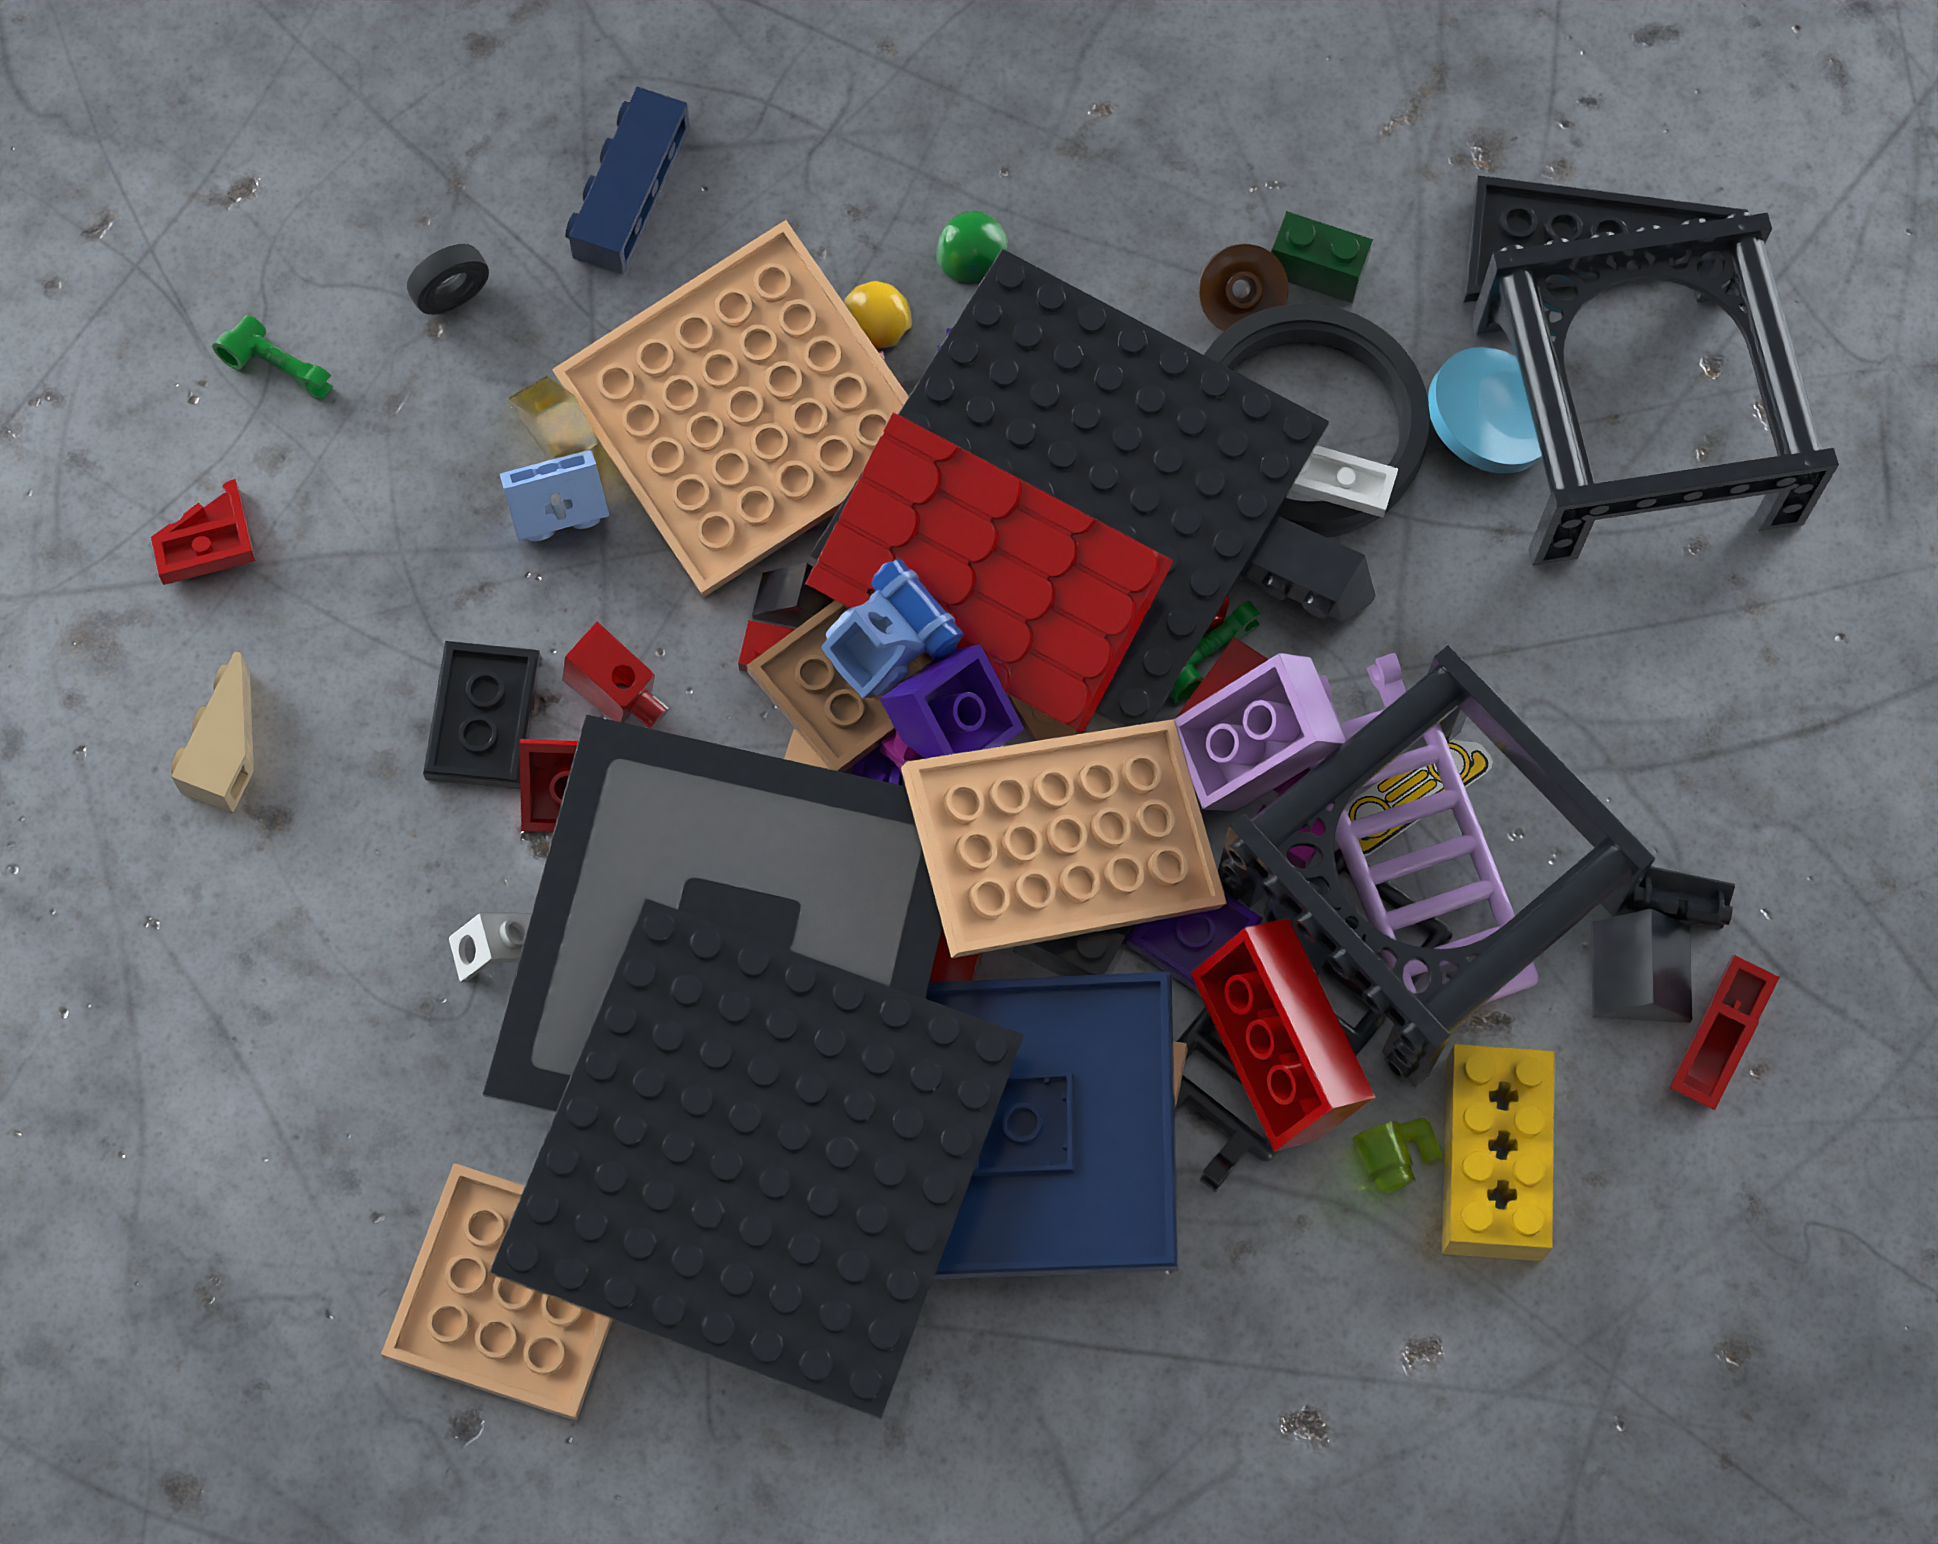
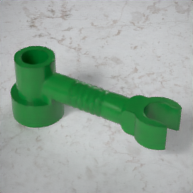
M246 314L231 331L225 330L212 344L215 354L233 369L241 370L252 356L254 358L258 356L294 378L300 386L317 399L323 400L333 388L330 383L326 382L331 375L325 369L310 363H303L264 339L263 337L267 333L266 328L251 315Z
M1250 601L1238 606L1232 614L1225 618L1221 625L1202 638L1169 694V697L1175 704L1188 700L1204 680L1193 666L1221 648V646L1227 644L1233 637L1238 639L1241 636H1245L1260 625L1256 618L1261 614Z

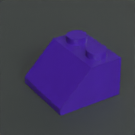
M981 645L957 648L942 658L932 660L880 698L901 740L925 759L1001 747L1024 730Z

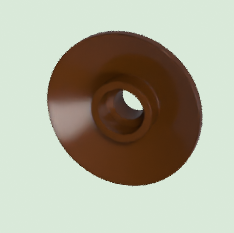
M1241 243L1231 245L1216 253L1204 267L1198 285L1199 302L1207 319L1215 327L1225 331L1236 322L1264 309L1286 305L1289 288L1288 279L1281 262L1267 249L1254 244ZM1238 280H1244L1246 283V291L1241 296H1235L1232 291L1233 284Z

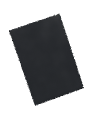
M445 641L423 771L425 780L520 789L519 742L520 739L529 738L541 661L540 650Z

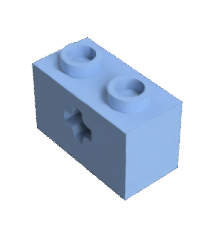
M591 449L500 473L518 541L526 538L529 541L544 540L554 535L556 530L571 526L576 529L589 528L598 524L600 518L610 516ZM559 493L561 503L552 505L551 495Z

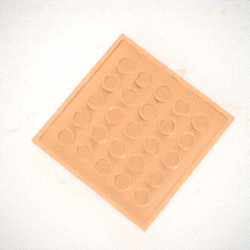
M784 220L552 369L554 375L703 598L837 512L862 473L880 436L883 435V430L892 413L899 414L909 398L787 220Z

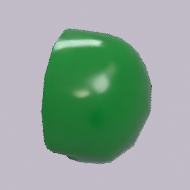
M975 210L971 212L965 211L950 219L942 229L937 244L936 260L943 272L956 281L978 284L981 283L1002 249L1007 251L1008 237L1000 223L988 214Z

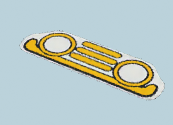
M1456 739L1448 742L1465 788L1491 769L1493 761L1490 754L1481 744ZM1434 763L1377 782L1354 798L1346 806V810L1350 820L1353 821L1445 791ZM1420 819L1358 839L1364 857L1371 855Z

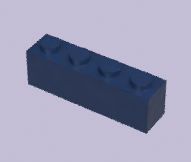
M636 87L630 102L624 101L617 116L618 128L613 139L607 138L600 153V168L596 176L590 175L583 190L584 203L579 214L574 212L569 218L565 233L566 238L569 239L574 259L624 275L690 127L687 102L640 87Z

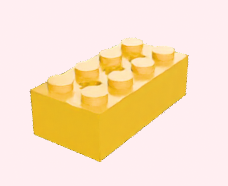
M1454 1044L1446 1059L1442 1254L1543 1261L1553 1247L1554 1051ZM1493 1097L1502 1099L1507 1104L1506 1110L1497 1109V1102H1490ZM1492 1145L1501 1147L1507 1153L1504 1160L1496 1158V1151H1489ZM1491 1194H1497L1502 1197L1501 1199L1505 1200L1506 1205L1503 1209L1495 1208L1496 1200H1488Z

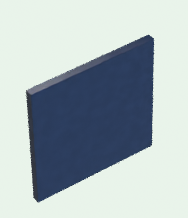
M1171 972L929 982L925 999L1024 1034L934 1279L1179 1271Z

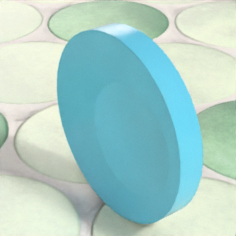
M1485 347L1466 349L1450 357L1435 374L1428 391L1430 418L1436 432L1445 445L1465 462L1488 472L1515 473L1534 465L1542 456L1517 358L1507 352Z

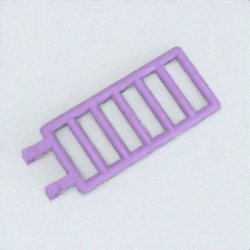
M1395 653L1377 658L1375 660L1376 664L1366 668L1373 685L1380 692L1385 708L1406 692L1401 679V668ZM1326 674L1319 676L1346 741L1383 711L1380 710L1340 723L1332 702V692ZM1438 723L1424 735L1428 746L1401 754L1364 786L1435 763L1445 791L1353 821L1350 820L1345 807L1338 821L1335 836L1368 922L1380 932L1395 940L1394 930L1488 899L1498 926L1433 948L1447 949L1469 945L1488 937L1510 921L1515 914L1441 725ZM1325 758L1310 766V771L1314 767H1316L1320 762H1322ZM1333 804L1330 805V806H1329L1327 809H1325V810H1328V811L1331 812L1334 805H1333ZM1453 809L1462 836L1368 867L1358 839ZM1470 854L1480 881L1389 912L1385 911L1376 888L1377 884ZM1381 950V956L1385 958L1388 968L1392 971L1396 958L1389 951ZM1410 961L1404 967L1403 980L1405 986L1413 993L1417 992L1411 977L1428 971L1421 961ZM1444 961L1439 965L1441 967L1450 964V962ZM1534 963L1529 964L1485 1003L1535 986L1539 978Z

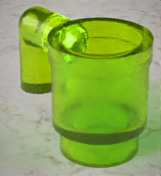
M1418 1118L1400 1124L1398 1121L1383 1123L1369 1128L1352 1138L1368 1180L1374 1182L1378 1194L1398 1190L1416 1180L1411 1169L1414 1164L1406 1146L1407 1142L1416 1140L1425 1164L1433 1163L1443 1158L1432 1126L1427 1119Z

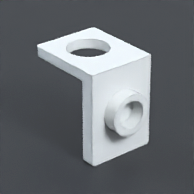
M479 913L449 937L460 982L470 980L492 962H519L532 913ZM470 936L473 938L476 946L475 958L471 964L465 956V944Z

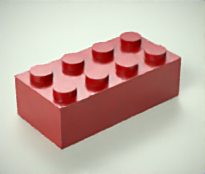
M1289 918L1245 927L1191 973L1274 1152L1319 1140L1376 1098Z

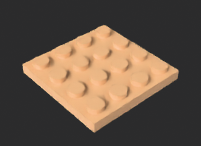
M453 1163L381 1355L385 1359L577 1421L613 1320L491 1275L489 1271L525 1186Z

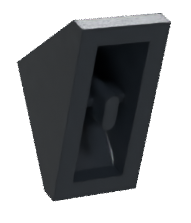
M809 563L771 570L762 573L752 619L798 628L835 600L805 584L814 567Z

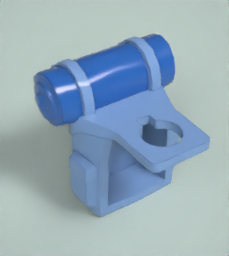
M896 559L881 566L871 581V586L875 593L863 605L852 607L840 615V618L826 632L827 640L821 647L841 676L862 698H872L887 694L910 672L908 665L915 658H918L924 652L933 659L942 658L957 648L964 635L962 630L956 625L955 618L940 606L920 582L917 573L909 569L902 559Z

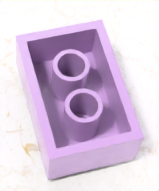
M1278 653L1174 719L1193 786L1202 808L1205 810L1236 812L1327 757L1346 742L1311 658Z

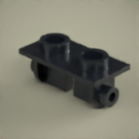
M1651 866L1628 902L1627 908L1638 911L1653 909L1671 918L1723 929L1724 925L1730 924L1733 906H1730L1735 884Z

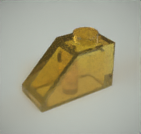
M548 376L507 398L542 452L550 460L587 451L599 443L575 395Z

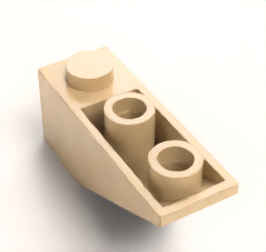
M234 651L228 665L223 664L218 669L213 682L214 692L207 706L202 705L198 709L192 723L193 734L186 748L181 747L176 752L171 764V778L181 794L231 813L234 812L254 772L250 670L242 654Z

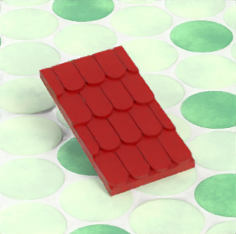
M893 412L883 430V435L880 436L861 473V478L858 479L839 516V521L836 522L817 559L818 562L814 565L805 584L848 608L860 606L867 602L870 596L875 593L871 586V581L881 566L890 561L902 559L909 569L917 573L920 582L940 606L955 618L956 625L964 633L957 648L981 645L1006 693L1053 719L1084 733L1174 560Z

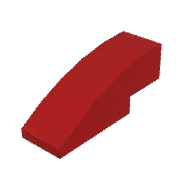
M1731 955L1692 1035L1669 1088L1713 1110L1716 1109L1759 1024L1758 1020L1780 979L1779 976L1736 955Z

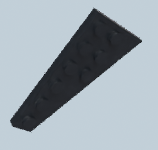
M1478 175L1474 193L1464 303L1478 301L1493 252H1498L1508 246L1520 245L1527 248L1545 245L1549 241L1561 238L1568 239L1569 241L1589 239L1602 232H1612L1615 235L1630 233L1650 225H1656L1660 228L1678 226L1692 219L1713 221L1726 219L1735 213L1748 212V210ZM1704 260L1700 261L1697 265H1702ZM1687 263L1670 266L1674 269L1684 268L1687 266ZM1586 277L1582 278V280L1586 283H1590L1597 281L1598 277ZM1565 281L1546 283L1547 289L1571 286Z

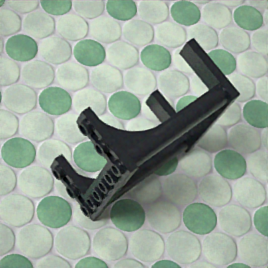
M1739 212L1726 219L1713 221L1692 219L1678 226L1660 228L1656 225H1650L1630 233L1615 235L1612 232H1602L1589 239L1569 241L1568 239L1561 238L1549 241L1545 245L1527 248L1520 245H1512L1498 252H1493L1472 321L1476 335L1505 331L1509 337L1519 364L1551 492L1528 549L1532 566L1578 559L1595 520L1765 495L1755 513L1759 531L1805 524L1839 463L1835 449H1822L1765 248L1767 239L1772 231L1768 213L1751 215L1748 212ZM1704 260L1701 269L1698 273L1697 264L1700 261ZM1687 263L1685 269H1674L1670 266ZM1586 277H1598L1597 281L1590 283H1586L1582 280V278ZM1641 280H1660L1684 285L1694 290L1697 302L1713 300L1733 319L1745 339L1777 456L1594 484L1564 364L1565 338L1576 314L1585 304L1601 292L1623 283ZM1565 281L1573 287L1577 297L1568 301L1561 300L1548 291L1546 283ZM1550 312L1561 313L1562 319L1550 322Z
M1447 645L1434 656L1426 676L1251 820L1245 814H1242L1228 827L1218 874L1224 892L1235 900L1241 899L1248 908H1251L1263 898L1264 894L1276 906L1283 904L1295 917L1294 924L1301 935L1311 943L1317 941L1329 954L1328 961L1333 969L1346 980L1351 977L1364 991L1362 996L1369 1008L1380 1017L1386 1015L1394 1023L1382 1049V1053L1386 1056L1384 1062L1401 1081L1407 1079L1416 1088L1431 1074L1451 1033L1464 1020L1599 904L1614 917L1628 904L1656 858L1470 666ZM1468 717L1583 835L1594 849L1504 926L1488 937L1456 948L1430 949L1417 947L1395 940L1380 932L1367 922L1351 904L1341 886L1334 860L1335 832L1346 805L1368 781L1438 723H1440L1448 743L1461 732ZM1332 804L1334 805L1331 812L1328 811V810H1325V809H1327L1330 805H1332ZM1316 821L1321 822L1325 831L1320 837L1310 832H1299L1305 826L1311 831L1312 825ZM1297 846H1308L1317 850L1321 854L1323 861L1314 868H1298L1287 860L1286 853L1291 848ZM1322 879L1327 884L1329 892L1325 895H1320L1318 893L1319 888L1308 882ZM1345 920H1355L1358 927L1352 930ZM1379 951H1389L1396 958L1392 971L1388 968L1385 958L1382 957L1380 960L1377 956ZM1477 956L1471 962L1468 961V957ZM1413 960L1421 961L1429 972L1428 987L1421 993L1411 992L1405 986L1403 980L1404 967ZM1447 961L1454 964L1458 969L1447 972L1446 977L1450 980L1442 984V970L1439 964Z

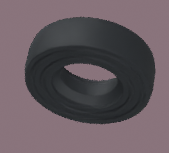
M469 244L451 245L431 254L413 270L407 281V290L410 298L421 312L429 315L442 314L461 306L477 295L488 280L489 268L481 253L474 246Z

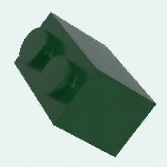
M1286 211L1271 253L1283 265L1288 283L1353 304L1367 266L1373 239Z

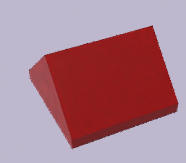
M520 739L521 831L554 832L578 741Z

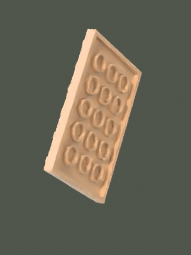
M1174 719L908 761L901 767L951 958L1219 909L1227 904Z

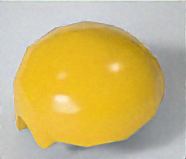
M879 281L861 284L855 287L844 300V304L876 350L896 346L902 335L912 327L910 305L905 296L893 285Z

